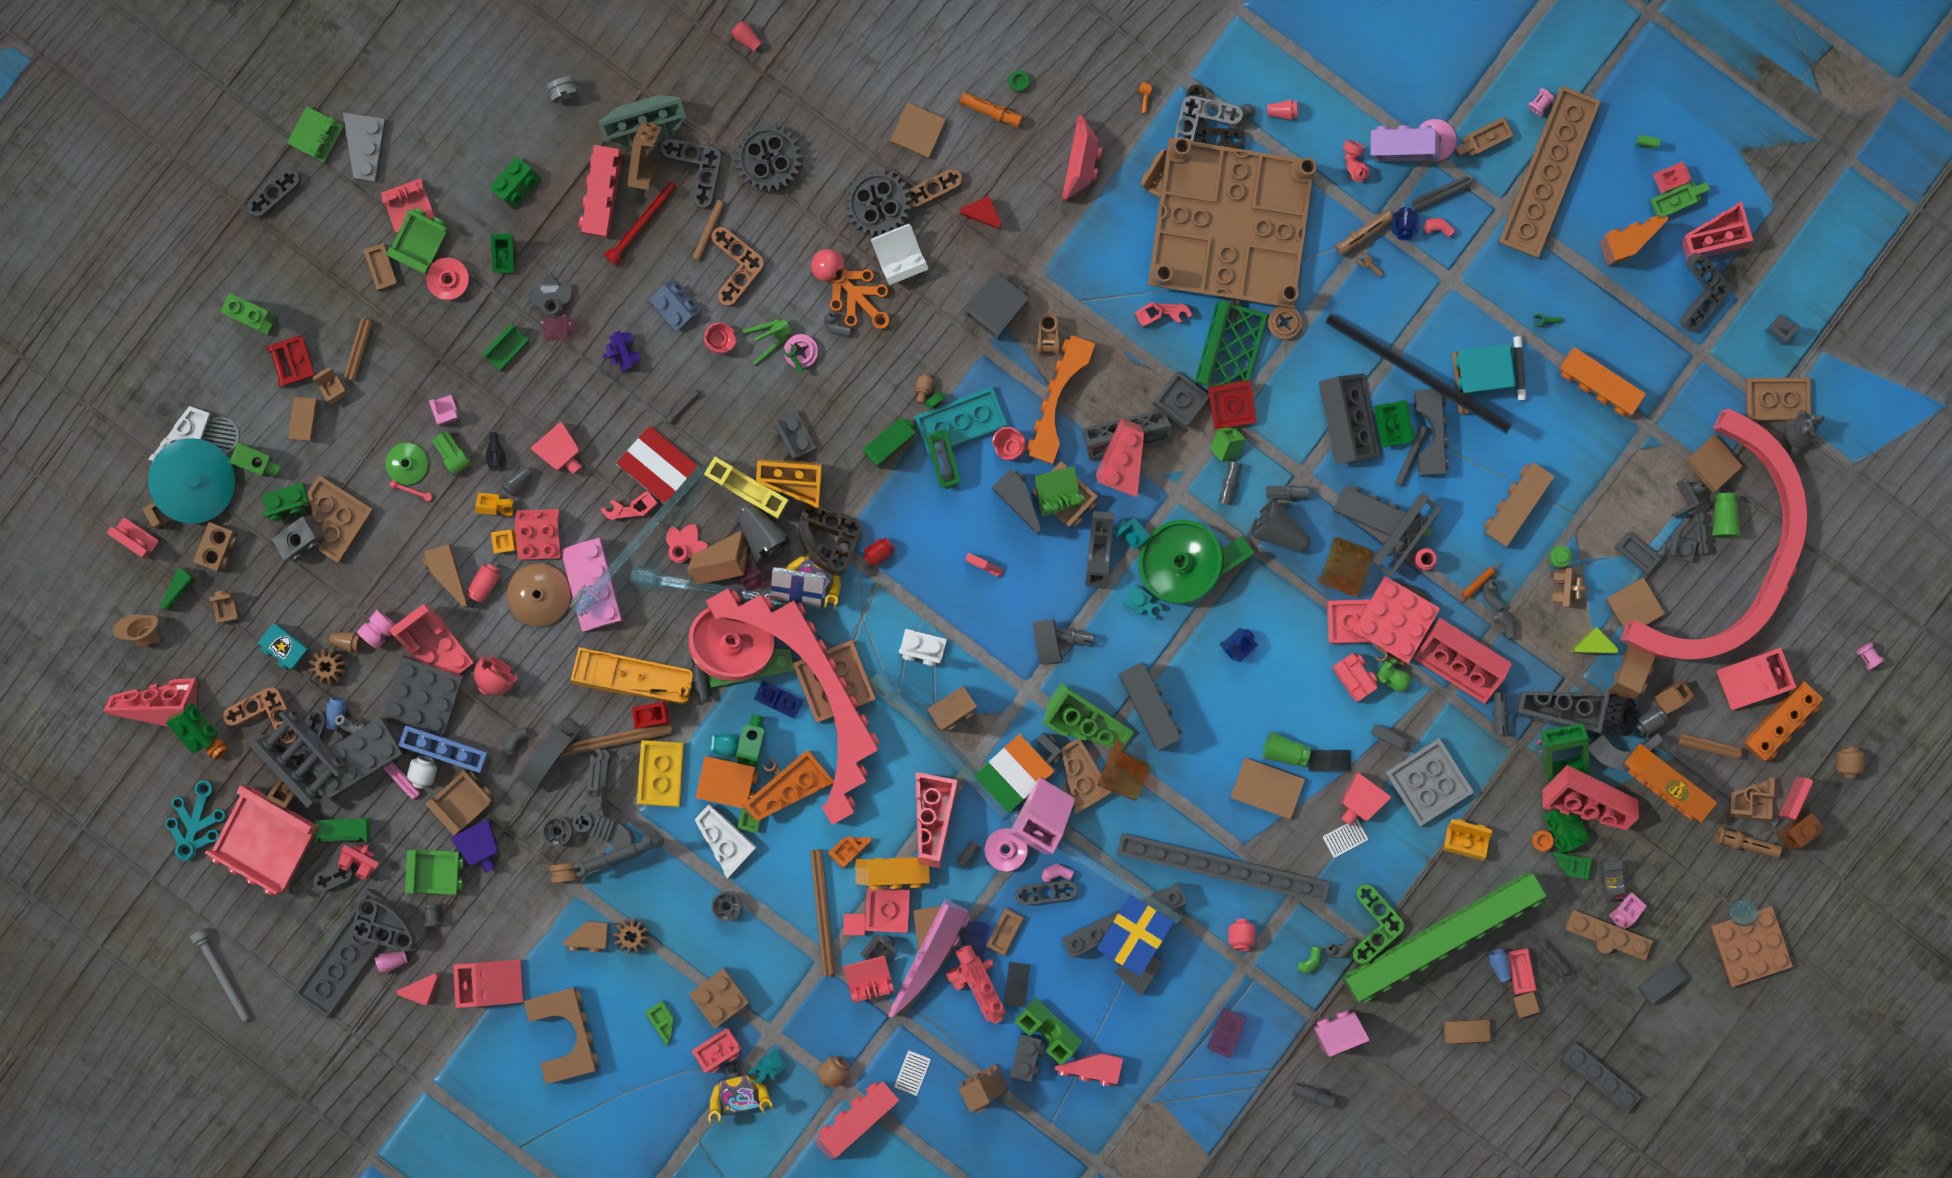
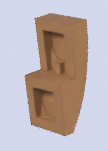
M1490 1020L1444 1022L1445 1043L1491 1041Z

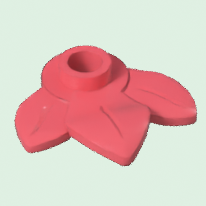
M695 524L688 525L681 531L671 526L667 531L666 541L670 546L669 557L672 561L683 563L688 558H691L693 554L707 548V543L697 541L698 529ZM677 549L683 550L682 556H676L675 552Z

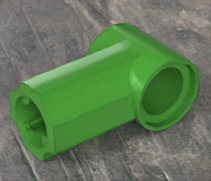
M448 431L440 433L432 440L444 458V464L453 476L471 465L464 451L459 449Z

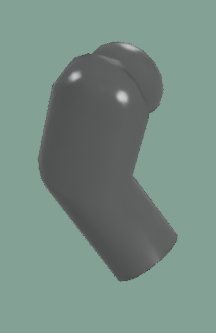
M1250 104L1240 106L1243 112L1242 119L1255 115V108ZM1234 110L1232 113V121H1234L1236 117L1239 118V115L1236 114V110ZM1238 123L1237 125H1229L1228 128L1239 130L1240 123Z

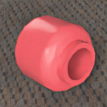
M1237 919L1236 923L1228 927V943L1233 947V950L1250 951L1251 947L1256 944V927L1248 923L1247 919Z

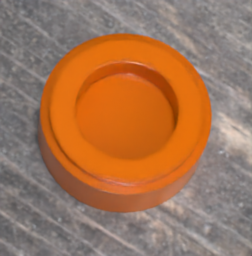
M1540 830L1532 836V845L1536 850L1546 852L1553 847L1554 838L1550 832Z

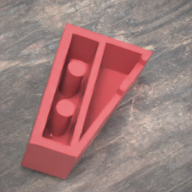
M1121 418L1095 474L1099 483L1134 497L1138 495L1144 439L1141 425Z

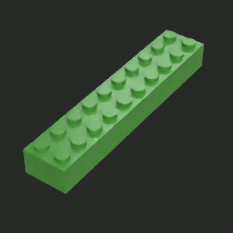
M1526 872L1371 959L1369 962L1346 973L1342 978L1353 998L1358 1002L1363 1001L1365 1003L1375 997L1374 993L1377 991L1385 992L1392 988L1393 982L1397 980L1402 982L1412 976L1411 972L1416 969L1422 971L1431 965L1429 962L1438 959L1439 961L1450 955L1448 951L1455 948L1459 950L1468 945L1467 941L1471 938L1479 939L1487 934V929L1492 927L1496 929L1506 923L1505 919L1509 917L1516 918L1524 913L1523 909L1531 906L1533 908L1543 902L1542 898L1546 897L1535 875Z

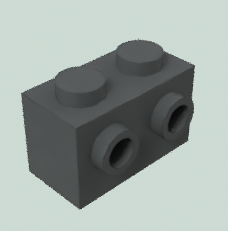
M1020 1033L1010 1077L1031 1082L1032 1077H1037L1039 1065H1036L1037 1056L1042 1057L1044 1044H1041L1040 1037Z

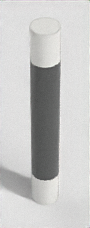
M1522 336L1513 337L1518 401L1526 400Z

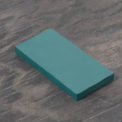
M993 386L914 416L928 456H931L925 434L946 429L951 447L953 448L1000 430L1003 427H1008ZM943 441L933 444L936 454L946 450Z

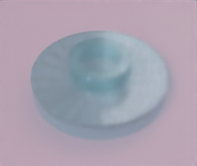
M1739 900L1731 905L1729 917L1738 926H1749L1756 922L1758 908L1751 901Z

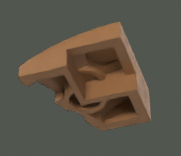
M1771 777L1759 784H1753L1746 789L1732 792L1729 799L1728 818L1771 822L1775 778Z

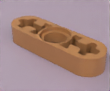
M949 169L909 189L911 193L918 195L922 193L920 188L923 187L924 193L928 198L924 199L923 195L918 198V203L913 201L908 203V205L912 208H918L957 189L962 183L960 172L955 169ZM949 174L958 177L956 184L953 185L952 182L945 184L947 188L943 190V185L938 180L943 178V182L947 181ZM930 183L939 185L940 190L937 194H930L927 191Z

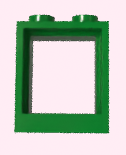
M1583 723L1541 731L1542 767L1547 781H1552L1567 765L1585 774L1590 773L1589 738ZM1580 746V757L1552 762V751Z

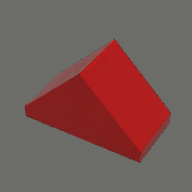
M989 196L961 208V216L1000 230L1001 222Z

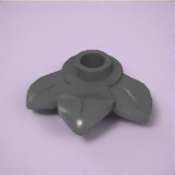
M550 275L544 278L540 289H530V300L535 306L540 307L542 312L548 317L558 316L562 311L563 305L570 301L572 295L570 283L559 287V284ZM551 303H554L556 305V308L553 311H550L548 309V306Z

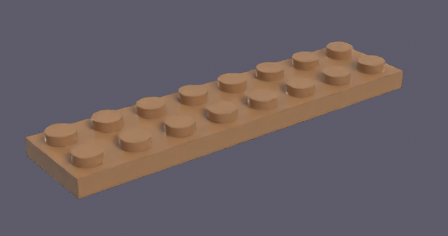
M1562 85L1559 88L1556 100L1553 103L1498 241L1499 244L1534 258H1539L1601 102Z

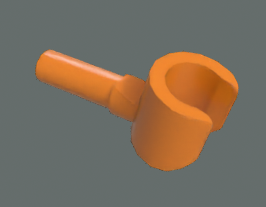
M1145 82L1141 83L1138 91L1144 94L1142 113H1147L1148 99L1152 90L1151 85Z

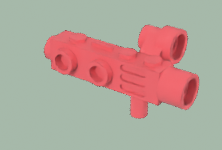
M971 945L960 948L956 951V955L961 963L960 966L945 973L949 982H952L955 990L964 988L968 983L986 1021H992L993 1024L1004 1019L1003 1014L1006 1011L986 972L994 966L992 960L988 959L982 963Z

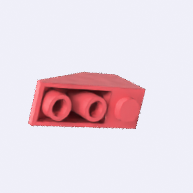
M1100 1052L1066 1061L1062 1065L1055 1064L1054 1070H1057L1058 1074L1070 1077L1071 1074L1079 1075L1078 1079L1091 1082V1079L1100 1080L1099 1084L1112 1087V1083L1118 1084L1123 1058Z

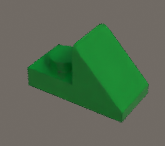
M491 233L493 273H514V248L516 241L513 234Z

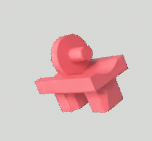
M366 842L363 847L355 844L353 849L344 845L340 853L338 867L348 871L352 863L359 866L356 876L365 881L371 873L374 874L379 863L372 859L374 853L368 850L370 844Z

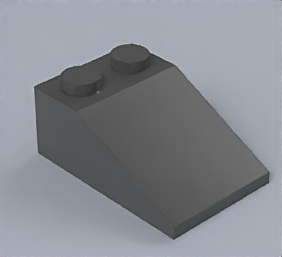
M1010 469L992 487V490L1037 535L1041 529L1026 484L1024 483L1025 477L1018 470L1013 472Z

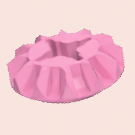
M804 334L794 335L789 338L784 346L786 353L791 354L793 352L791 344L794 346L797 344L801 348L809 346L805 350L806 359L801 355H798L797 358L802 368L811 366L818 354L815 341ZM785 356L787 362L793 367H796L795 364L792 362L791 358H787Z

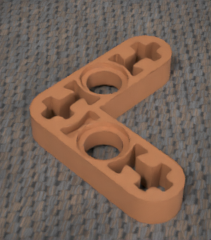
M718 227L712 233L713 243L740 264L718 293L720 303L729 307L738 301L764 268V261L758 253L728 229ZM723 232H725V238L728 241H731L732 238L735 239V241L730 243L728 249H725L724 247H726L727 244L722 240L720 242H717V233L722 234ZM735 245L743 246L744 252L741 256L732 254V248ZM748 251L751 252L748 256L752 260L759 259L758 264L760 266L758 268L753 267L751 269V264L746 259L744 263L741 262L746 257ZM740 274L747 277V282L743 286H738L735 283L736 276ZM730 283H732L740 292L737 294L734 290L731 294L732 301L726 300L725 302L723 301L724 296L722 294L724 292L729 293L732 290L729 287Z
M270 687L228 707L223 713V720L231 727H238L267 712L276 730L284 722V720L282 722L276 721V713L289 708L282 693ZM270 693L277 695L274 697L277 705L281 706L275 707L273 702L267 700L270 698ZM251 702L258 703V709L254 713H249L248 705ZM241 707L243 709V712L247 715L246 717L243 714L236 716L235 722L233 720H229V718L232 717V712H234L235 714H239L242 712V710L240 709ZM285 732L280 741L286 745H291L298 738V735L294 732L291 735L292 739L289 740L284 738L287 735Z

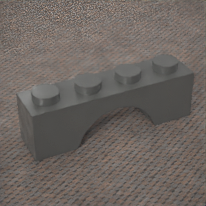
M1419 389L1414 391V413L1426 418L1432 428L1430 445L1425 451L1416 456L1417 476L1444 475L1446 470H1449V459L1445 457V449L1448 448V438L1444 436V428L1447 427V417L1443 415L1446 397L1440 394V392L1435 391V389Z

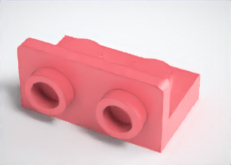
M123 518L117 528L111 526L107 532L108 535L142 558L148 559L159 543L158 539L127 518Z

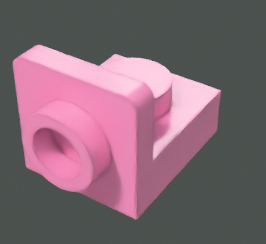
M1630 892L1619 906L1609 914V917L1613 919L1617 926L1626 929L1635 923L1647 906Z

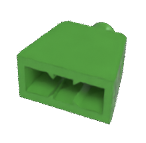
M237 443L229 462L261 476L265 472L276 477L281 465L270 461L271 456L240 443ZM255 458L262 460L260 467L253 465Z

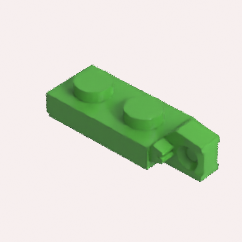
M1689 182L1649 201L1655 215H1660L1663 218L1701 200L1700 194L1707 192L1710 188L1707 182L1698 186L1694 182Z

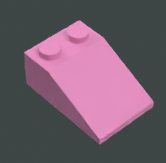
M1341 1011L1336 1014L1337 1018L1332 1020L1324 1018L1316 1022L1317 1026L1313 1027L1323 1052L1329 1057L1369 1041L1366 1032L1353 1011Z

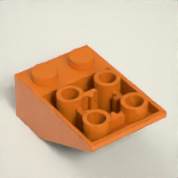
M1660 215L1649 218L1643 225L1640 222L1628 225L1622 232L1618 228L1604 235V239L1599 243L1607 266L1627 260L1635 255L1668 220V216L1661 218Z

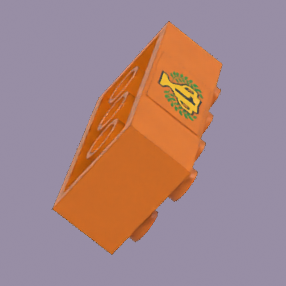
M1642 744L1636 747L1624 763L1630 768L1628 773L1650 788L1659 797H1662L1675 809H1678L1691 821L1696 818L1702 823L1717 804L1703 790Z

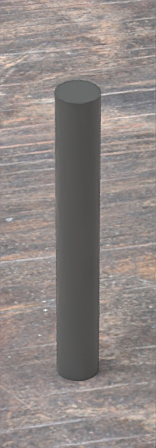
M1420 426L1394 484L1400 487L1403 486L1428 428Z

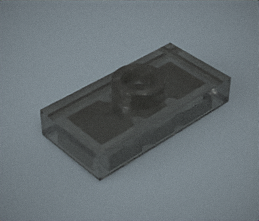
M1009 962L1004 1005L1025 1007L1030 964Z

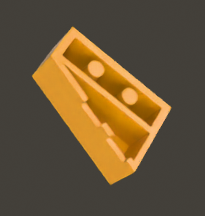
M759 459L757 461L756 482L819 508L823 463Z
M919 857L855 859L856 884L867 885L869 889H882V885H889L890 889L902 888V884H910V888H921L923 883H930L929 866L919 864Z

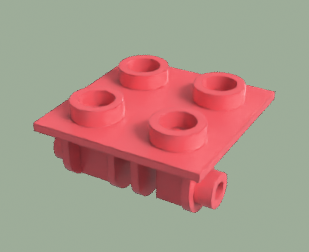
M421 178L381 193L383 204L386 206L395 233L399 232L407 216L408 209L414 210L416 207L426 212L425 217L431 220L435 217Z
M885 956L843 966L852 1002L857 1001L859 1003V1001L866 1000L867 998L872 1000L871 997L875 996L878 998V995H890V992H894Z

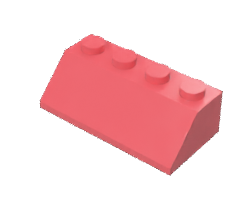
M1441 618L1434 624L1413 656L1414 660L1484 704L1503 682L1512 664Z

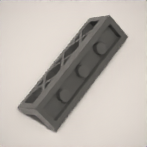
M1160 410L1124 418L1133 423L1142 424L1141 427L1144 432L1143 448L1172 441L1167 415ZM1163 418L1162 422H1151L1153 419ZM1121 419L1082 428L1090 460L1104 457L1114 435L1110 431L1117 428ZM1089 434H1100L1099 437L1089 439Z
M1424 492L1419 494L1371 560L1373 565L1390 577L1393 576L1442 509L1431 501L1430 497ZM1427 503L1435 510L1430 517L1422 518L1420 510ZM1419 521L1420 531L1417 534L1409 535L1408 526L1411 522ZM1409 537H1415L1410 543ZM1406 538L1408 545L1406 550L1396 552L1395 544L1397 541ZM1397 554H1402L1401 557L1397 559ZM1394 555L1395 565L1391 570H1388L1381 563L1387 556Z

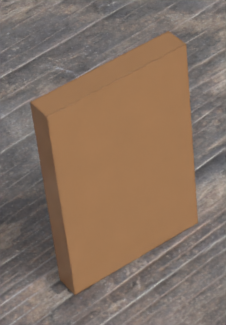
M1811 378L1745 379L1746 417L1750 420H1796L1800 410H1804L1811 415Z
M1244 758L1230 798L1291 820L1305 779Z

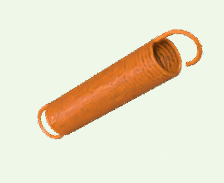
M1498 566L1495 569L1489 567L1463 590L1462 594L1465 597L1463 601L1470 598L1485 582L1492 578Z

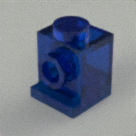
M1238 628L1224 642L1219 644L1230 659L1241 662L1258 646L1254 641V634L1250 630Z

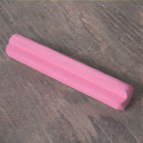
M394 763L383 768L411 799L414 800L421 794L420 790L412 785V782L408 780L407 776Z

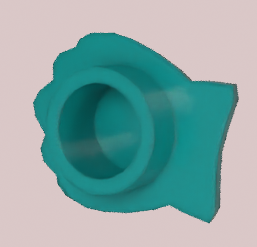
M731 733L711 734L708 751L715 752L725 758H731L737 753L738 739Z

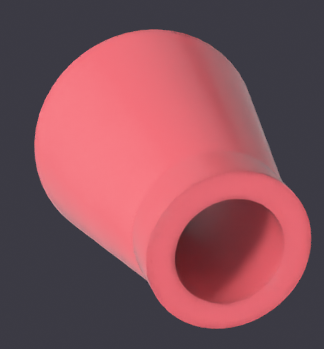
M742 20L730 32L735 40L744 44L753 52L762 43L749 24H745Z
M1290 99L1268 104V117L1287 120L1298 118V101Z

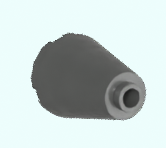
M1274 500L1268 501L1259 511L1262 513L1259 519H1254L1250 528V535L1256 539L1296 553L1305 552L1311 543L1309 540L1310 535L1278 502Z
M746 505L740 509L738 519L757 565H760V562L764 565L783 554L781 549L785 546L787 548L791 546L792 539L755 505Z

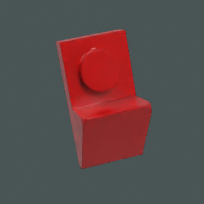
M666 701L632 708L635 729L669 723Z

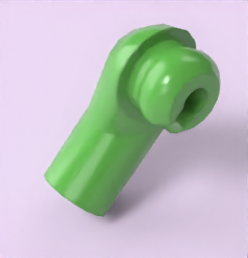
M1312 946L1310 959L1298 963L1297 969L1300 973L1310 974L1319 967L1322 948Z

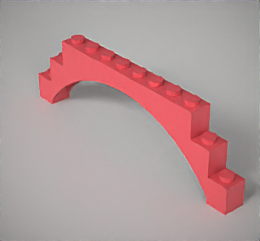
M727 588L706 600L715 619L725 617L755 625L785 642L809 665L828 697L835 718L838 736V760L828 801L821 807L833 825L856 811L854 807L857 805L851 795L847 796L846 792L867 781L866 776L868 772L863 764H858V761L878 751L880 741L876 734H871L867 728L870 724L864 714L860 715L857 707H859V704L854 695L849 696L846 690L849 686L844 677L839 678L835 671L838 667L834 659L827 657L825 652L828 649L822 639L818 641L815 635L817 629L813 622H808L804 616L807 612L801 602L797 603L794 600L773 612L771 608L774 605L769 596L764 597L761 594L740 606L738 602L741 599L736 590L732 591L731 588Z

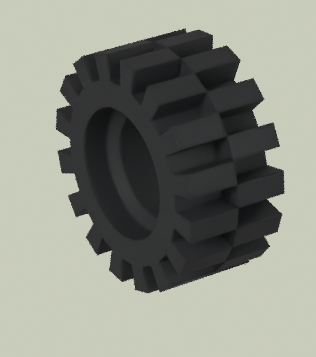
M1621 696L1610 698V702L1608 701L1607 703L1608 708H1605L1606 715H1604V719H1606L1604 726H1606L1605 729L1609 734L1628 736L1632 733V727H1635L1634 720L1637 719L1635 717L1637 705L1634 703V699Z

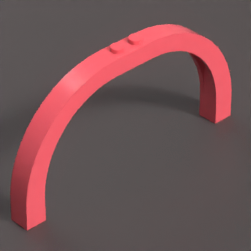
M1729 408L1720 411L1712 430L1750 450L1763 463L1773 478L1782 507V532L1779 545L1753 604L1735 624L1723 632L1704 639H1681L1663 634L1636 620L1628 621L1620 641L1653 656L1673 660H1693L1713 657L1737 648L1753 637L1768 622L1781 598L1786 595L1789 589L1787 584L1790 578L1797 571L1796 564L1803 548L1807 526V505L1801 478L1786 450L1767 430Z

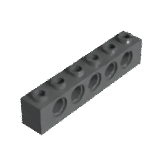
M1177 882L1140 899V901L1161 914H1165L1187 903ZM1120 910L1061 937L1070 958L1098 946Z

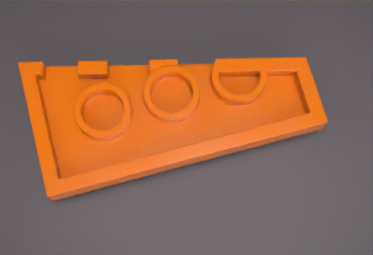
M806 750L742 806L755 821H758L834 783V781L813 755Z

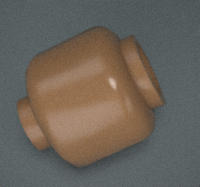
M1842 747V751H1839L1836 755L1837 772L1844 774V778H1857V774H1861L1865 770L1864 753L1859 751L1858 747Z
M829 1056L818 1068L820 1083L825 1087H839L849 1076V1064L840 1056Z

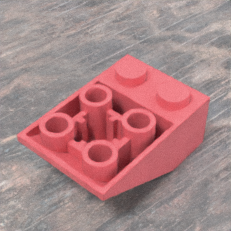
M1781 647L1716 670L1731 710L1796 688Z
M521 959L467 962L453 965L456 1008L523 1002Z

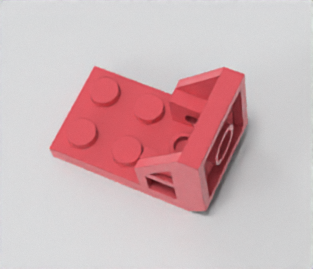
M421 605L389 629L407 651L413 654L419 661L459 675L474 664V661L430 605Z

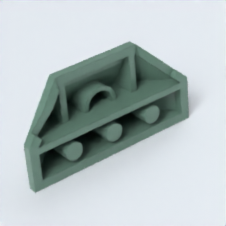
M656 95L619 106L598 122L605 142L632 151L633 139L641 123L651 122L662 127L656 142L657 144L666 139L673 138L682 122L686 119V114L680 97Z

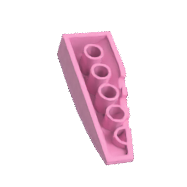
M944 899L888 1012L889 1017L893 1018L920 992L937 971L951 946L956 947L960 939L958 932L961 927H966L970 918L967 916V909Z

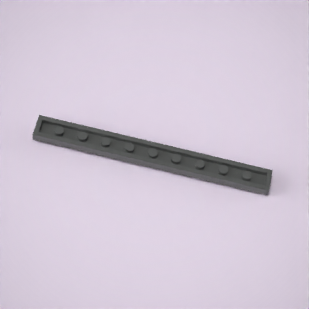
M1121 833L1117 850L1118 855L1321 903L1326 902L1330 885L1326 881Z

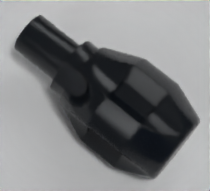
M490 432V443H488L486 450V462L490 470H502L506 462L505 453L500 442H498L497 432Z

